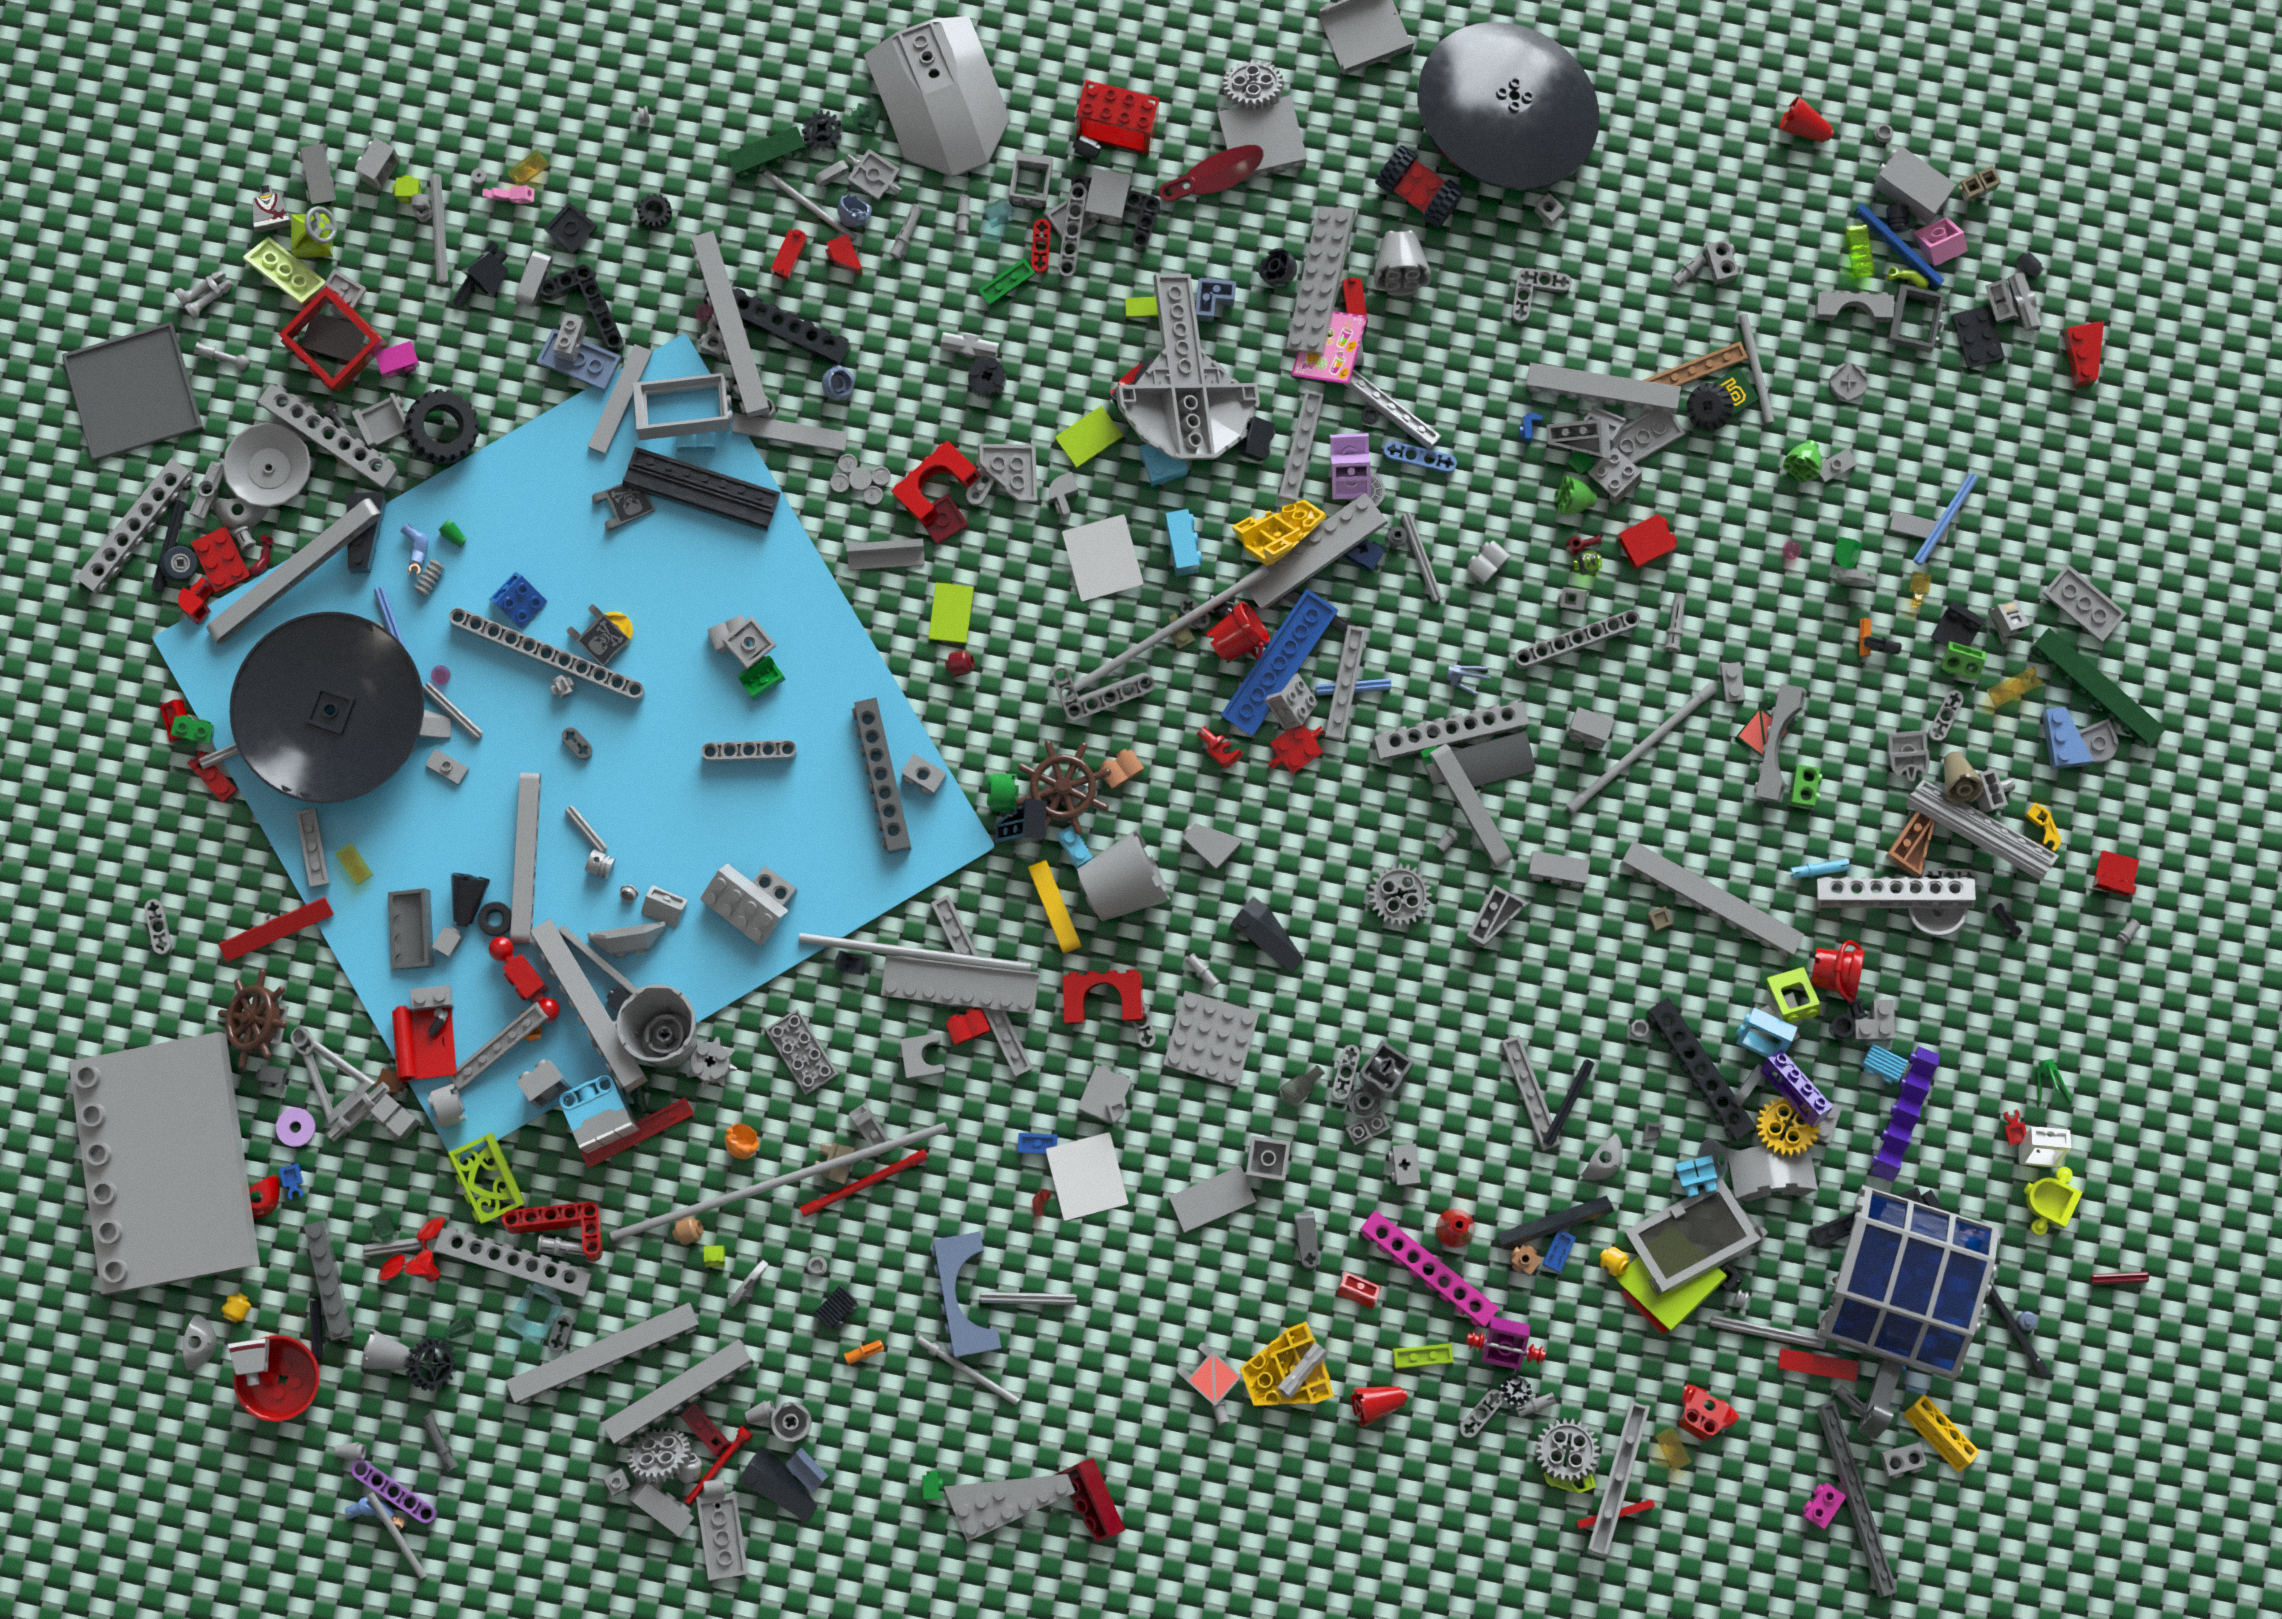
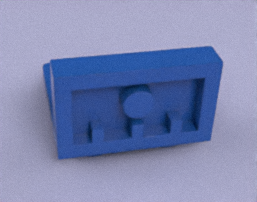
M517 572L489 599L519 628H523L547 603V600Z

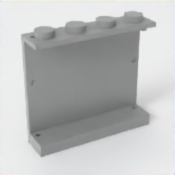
M1338 0L1334 4H1324L1319 9L1318 16L1343 75L1413 50V39L1408 37L1393 0Z

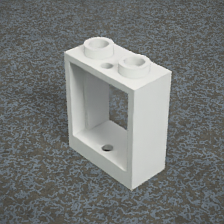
M2031 1127L2018 1146L2019 1164L2058 1168L2071 1149L2070 1130Z

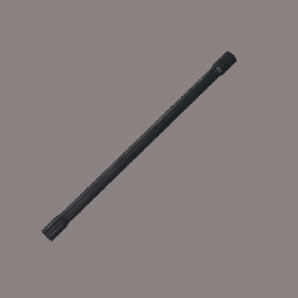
M1931 1189L1921 1195L1928 1206L1943 1210ZM1937 1217L1947 1233L1949 1220ZM1954 1227V1245L1969 1249ZM1961 1254L1981 1284L1984 1271L1975 1258ZM1989 1281L1991 1285L1988 1295L1989 1299L2025 1352L2040 1379H2043L2051 1372L2038 1356Z

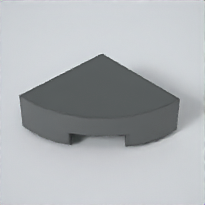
M1645 1122L1642 1142L1656 1139L1663 1132L1665 1125Z

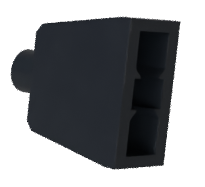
M499 249L495 255L491 252H484L467 265L462 272L487 296H493L508 273V269L502 264L508 255L502 249Z

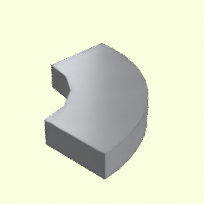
M762 1260L744 1280L728 1301L730 1306L735 1307L762 1276L768 1267L766 1261Z

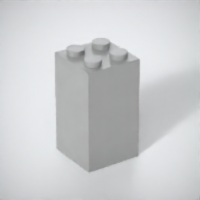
M1900 146L1897 151L1894 149L1890 153L1886 163H1883L1874 177L1876 182L1873 187L1897 204L1909 206L1910 213L1929 225L1950 198L1957 184Z

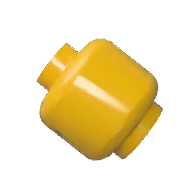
M1616 1247L1603 1250L1599 1257L1601 1268L1613 1276L1623 1275L1630 1264L1628 1262V1255Z
M239 1292L237 1295L230 1294L221 1309L224 1313L223 1317L235 1323L243 1321L251 1308V1304L247 1301L248 1297Z

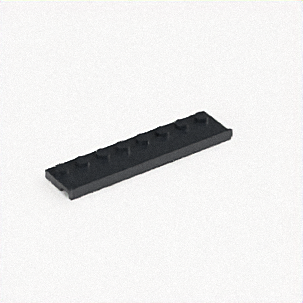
M638 447L634 449L622 483L624 487L768 532L781 496V492Z

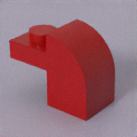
M203 577L189 591L183 587L178 596L179 606L186 616L197 625L211 612L204 601L214 591Z

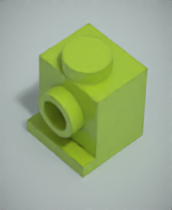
M704 1246V1262L706 1267H726L725 1246Z

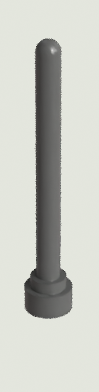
M334 400L324 404L321 407L323 413L326 416L328 415L329 418L331 417L338 428L342 427L350 433L349 436L355 440V437L339 416L338 406ZM358 454L361 461L366 458V454ZM373 466L372 471L378 472L376 467Z

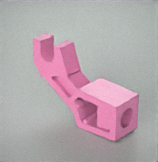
M526 185L511 187V191L492 188V190L483 189L482 196L490 200L525 204L534 202L535 189Z

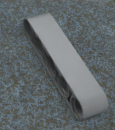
M1074 184L1070 188L1058 265L1059 272L1066 278L1074 276L1077 270L1087 202V190L1081 184ZM1077 188H1081L1084 191L1083 196L1080 198H1076L1073 195L1074 190ZM1074 207L1081 209V213L1077 217L1071 215V210ZM1071 226L1078 228V232L1074 236L1068 234V229ZM1068 245L1075 246V252L1071 255L1065 252V248ZM1069 263L1072 265L1070 273L1062 271L1064 264Z
M791 740L709 742L703 745L701 753L708 763L789 761L797 756V748ZM786 746L793 747V752L787 755L783 753V749ZM772 747L774 752L771 755L764 754V749ZM728 748L735 749V753L732 756H726L725 751ZM747 748H754L755 751L752 755L747 756L744 754ZM708 749H715L716 753L714 756H706Z

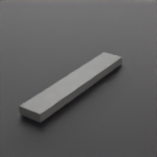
M634 344L588 444V448L606 455L634 395L633 383L640 382L651 358L652 351Z
M1354 369L1349 384L1343 383L1429 450L1440 439L1441 435Z
M1307 389L1305 391L1279 499L1297 502L1324 397L1323 393Z
M738 413L734 415L732 433L839 452H845L848 432L755 416L748 418L747 415Z
M1351 625L1347 627L1325 734L1326 738L1344 741L1367 630L1365 628Z
M564 925L558 929L562 936L631 995L638 990V988Z
M538 1002L534 1003L458 1066L457 1075L448 1076V1078L455 1084L458 1091H462L549 1017L543 1012Z
M1520 1035L1501 1041L1542 1151L1561 1145L1558 1136L1552 1146L1543 1143V1139L1553 1121Z

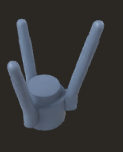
M1450 665L1446 680L1451 681L1450 685L1457 686L1475 696L1478 695L1476 691L1458 681L1462 682L1463 676L1486 680L1491 679L1490 676L1464 672V670L1487 671L1489 670L1488 667Z

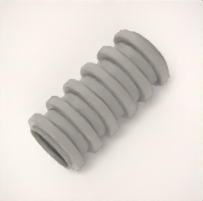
M434 559L429 560L430 564L426 565L427 569L423 570L424 574L420 575L421 579L417 580V585H414L415 590L425 596H429V590L432 591V585L435 586V580L439 579L438 575H441V570L445 569L444 565Z

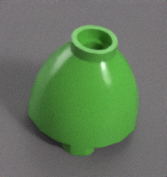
M1806 440L1803 444L1796 446L1787 454L1783 468L1796 477L1798 482L1805 483L1807 480L1816 479L1820 475L1822 468V457L1818 450L1819 445L1813 440Z
M1564 476L1560 488L1555 491L1554 499L1558 501L1559 514L1572 515L1580 513L1588 507H1594L1597 495L1584 482L1573 477Z

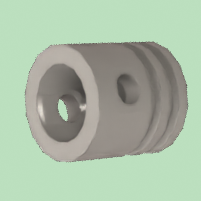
M593 850L586 863L585 871L596 876L600 875L601 878L604 877L607 880L612 873L616 859H611V856L607 857L606 854Z

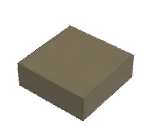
M1666 906L1647 914L1655 932L1673 925Z

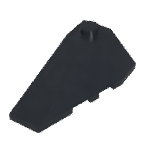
M1254 896L1230 923V927L1290 973L1295 970L1303 959V956L1269 907Z
M762 1447L758 1449L738 1480L808 1522L818 1506L781 1460Z

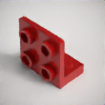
M2102 850L2092 887L2126 897L2133 896L2137 886L2133 885L2139 860Z

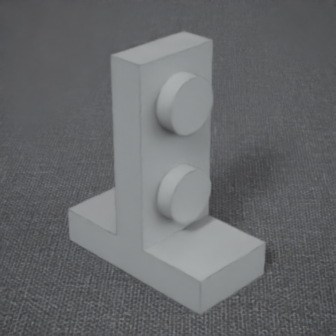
M865 1103L849 1113L870 1147L890 1141Z

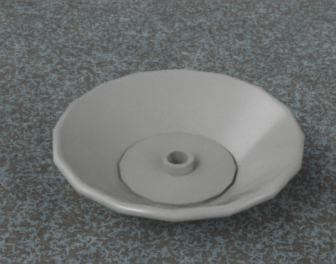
M268 422L249 426L237 434L226 449L223 462L226 483L235 496L249 505L265 508L285 504L297 496L308 481L311 467L308 447L299 434L285 425ZM272 466L271 471H267L266 468Z

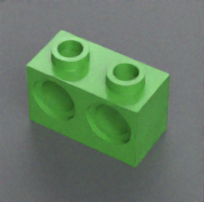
M1949 641L1941 661V669H1944L1947 673L1960 674L1967 679L1974 678L1978 680L1986 661V652ZM1952 657H1956L1958 660L1951 661L1949 659ZM1975 663L1976 666L1970 667L1968 664Z
M1799 764L1794 767L1789 805L1812 809L1815 804H1818L1820 793L1817 792V787L1822 782V774H1819L1820 768ZM1803 774H1810L1812 781H1805ZM1801 792L1808 793L1810 799L1807 801L1803 800Z

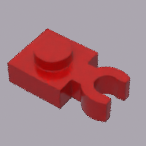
M2017 1109L2014 1110V1118L2009 1117L2008 1111L2003 1114L2004 1119L2009 1123L2008 1126H2004L2008 1146L2021 1143L2027 1134L2025 1123L2018 1122L2020 1113Z

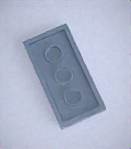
M553 328L536 360L537 364L606 391L622 360L621 356L582 341L575 362L557 358L553 347L559 331Z

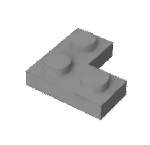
M335 269L324 283L325 287L328 286L336 291L353 309L356 308L367 291L364 286ZM333 303L329 309L330 312L347 321L348 317Z

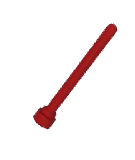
M744 1426L737 1430V1438L686 1497V1505H691L704 1490L703 1482L712 1480L740 1445L746 1441L749 1442L754 1436Z

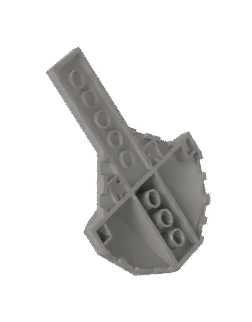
M1155 274L1153 280L1163 350L1135 385H1118L1115 387L1118 408L1143 442L1175 460H1214L1246 437L1247 422L1254 416L1260 404L1257 383H1239L1235 378L1232 379L1225 372L1226 370L1215 360L1212 361L1201 348L1191 274Z

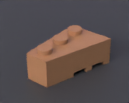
M1916 810L1884 857L1917 879L1922 873L1935 821Z

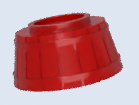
M266 1336L263 1338L269 1339L268 1371L258 1373L259 1385L247 1386L246 1375H236L234 1369L233 1386L238 1401L245 1407L248 1413L254 1417L257 1416L256 1418L261 1420L279 1422L291 1419L309 1407L318 1392L320 1372L314 1355L302 1342L289 1336ZM279 1375L288 1376L286 1385L278 1384Z

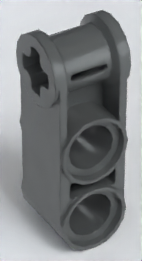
M1314 1211L1294 1213L1301 1264L1306 1269H1313L1319 1262ZM1308 1255H1311V1258H1315L1311 1265L1308 1261L1304 1260L1307 1259Z

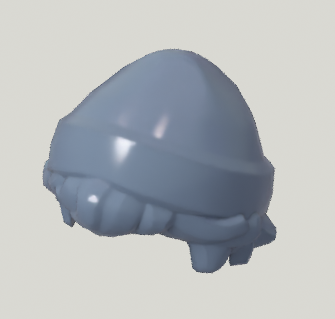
M848 194L841 196L837 213L841 222L846 227H859L867 224L869 221L872 207L859 200L856 195L850 197Z
M842 366L829 369L822 379L824 393L829 398L838 401L841 399L846 400L855 385V377Z

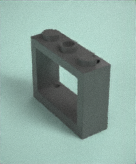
M1901 284L1897 289L1894 303V318L1890 322L1886 343L1931 353L1934 347L1937 348L1939 337L1937 332L1941 330L1943 319L1940 318L1941 312L1945 311L1947 301H1944L1945 294ZM1906 297L1935 304L1927 342L1898 336Z

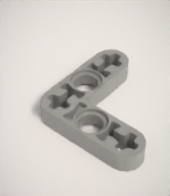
M1529 268L1520 270L1516 280L1512 308L1513 320L1517 323H1524L1528 319L1533 289L1565 293L1571 288V277L1562 273ZM1524 274H1528V277L1533 279H1528L1527 282H1525L1524 278L1521 277H1523ZM1534 275H1537L1536 284L1533 283ZM1546 276L1549 278L1550 283L1542 285L1539 282V278ZM1553 277L1556 278L1555 282H1561L1564 279L1567 284L1565 287H1561L1560 283H1555L1552 286ZM1525 291L1528 294V299L1520 300L1518 293ZM1520 305H1524L1523 314H1526L1522 318H1519V315L1516 314L1519 312Z

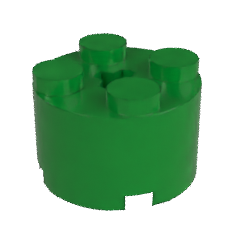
M993 773V775L988 776V787H991V794L987 795V806H989L992 812H1015L1014 808L1017 807L1015 801L1019 798V785H1015V780H1019L1018 774Z

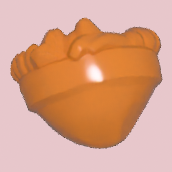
M736 1123L726 1130L727 1133L724 1141L726 1149L732 1157L749 1159L755 1154L759 1146L755 1130L741 1123Z

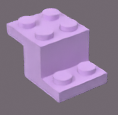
M1368 433L1330 435L1332 498L1355 499L1364 493L1371 498Z

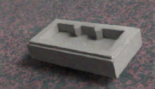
M1849 448L1822 462L1819 476L1823 483L1858 465Z
M437 749L433 751L425 764L430 769L460 785L469 770L465 765Z

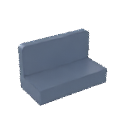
M800 1448L786 1463V1467L811 1493L829 1478L825 1471L803 1448Z

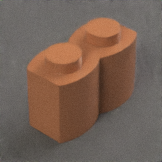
M1124 749L1116 755L1118 758L1113 761L1109 759L1100 765L1101 769L1099 771L1104 769L1111 770L1110 776L1103 778L1111 791L1144 771V767L1132 749L1129 751Z

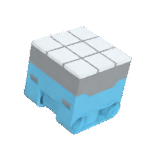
M604 1075L585 1082L563 1093L560 1097L561 1107L579 1148L586 1153L595 1151L602 1146L604 1147L640 1130L623 1090L609 1076Z

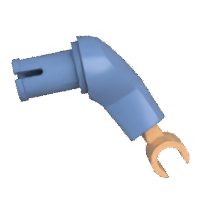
M408 522L400 531L413 542V551L407 574L409 575L410 571L414 570L417 573L415 577H418L427 554L428 536L426 533L417 531Z
M367 1497L361 1498L359 1503L345 1508V1514L352 1512L347 1515L348 1519H353L362 1514L376 1516L381 1519ZM378 1499L398 1531H400L405 1524V1520L402 1517H395L396 1512L385 1501Z

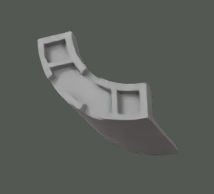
M1767 1145L1747 1148L1730 1154L1728 1160L1735 1199L1750 1202L1755 1199L1771 1196V1192L1781 1191V1195H1798L1803 1197L1818 1190L1810 1148L1806 1146L1807 1153L1800 1150V1156L1793 1152L1791 1158L1788 1153L1781 1157V1151L1774 1155V1148L1767 1150Z

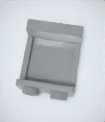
M1094 168L1085 207V216L1093 221L1100 219L1113 225L1122 223L1131 175Z
M394 393L390 394L391 397L362 411L359 409L352 411L370 450L405 434L403 423L405 422L406 413L404 414L402 410L404 404L400 396L396 397Z
M1096 1065L1077 1110L1114 1125V1123L1112 1124L1106 1104L1124 1099L1132 1084V1080H1129L1130 1076L1119 1072V1074L1111 1072L1112 1068L1106 1065Z

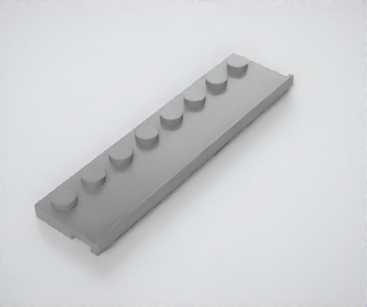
M1364 493L1313 529L1282 559L1269 566L1262 564L1241 580L1264 566L1267 568L1270 574L1246 589L1261 611H1263L1384 527L1388 522L1368 495Z
M1924 779L1908 797L1906 805L2039 880H2043L2059 857V855L1963 802L1964 804L1950 802L1945 791Z
M892 955L885 956L881 996L1035 1014L1040 973Z

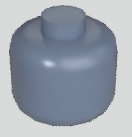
M2026 1311L2017 1316L2016 1322L2022 1331H2031L2037 1326V1317L2032 1312Z

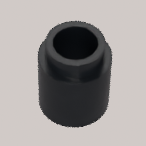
M1081 135L1080 138L1076 137L1072 148L1075 149L1074 153L1090 160L1092 158L1096 160L1102 146L1098 142Z
M2023 252L2016 259L2019 262L2016 266L2029 278L2035 279L2045 269L2031 252L2027 254Z

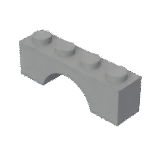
M1822 290L1815 297V319L1834 320L1841 309L1850 306L1864 310L1870 317L1871 322L1890 323L1894 318V295H1889L1885 292L1873 295L1869 292L1851 294L1850 291L1832 293L1831 290Z

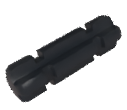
M1998 903L1992 908L1995 914L1999 915L1998 918L2004 926L2010 929V933L2014 938L2023 932L2020 926L2016 925L2017 922L2010 913L2004 910L2005 907L2002 903Z

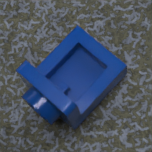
M1528 413L1526 416H1523L1522 426H1519V436L1523 437V443H1531L1533 438L1532 424H1540L1542 415Z

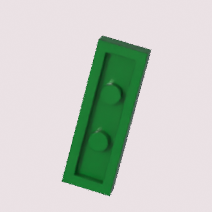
M1023 258L978 289V292L988 306H991L1033 277L1035 271L1026 259Z

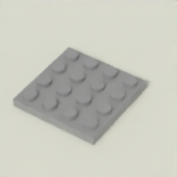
M1185 991L1163 1066L1238 1088L1260 1012Z

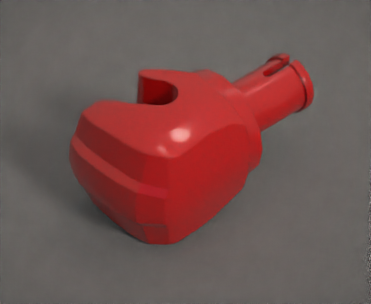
M1206 726L1201 728L1206 735L1200 730L1196 733L1208 745L1206 752L1223 768L1232 767L1243 755L1240 749L1225 754L1224 750L1231 747V742H1223L1225 739L1223 735L1215 737Z

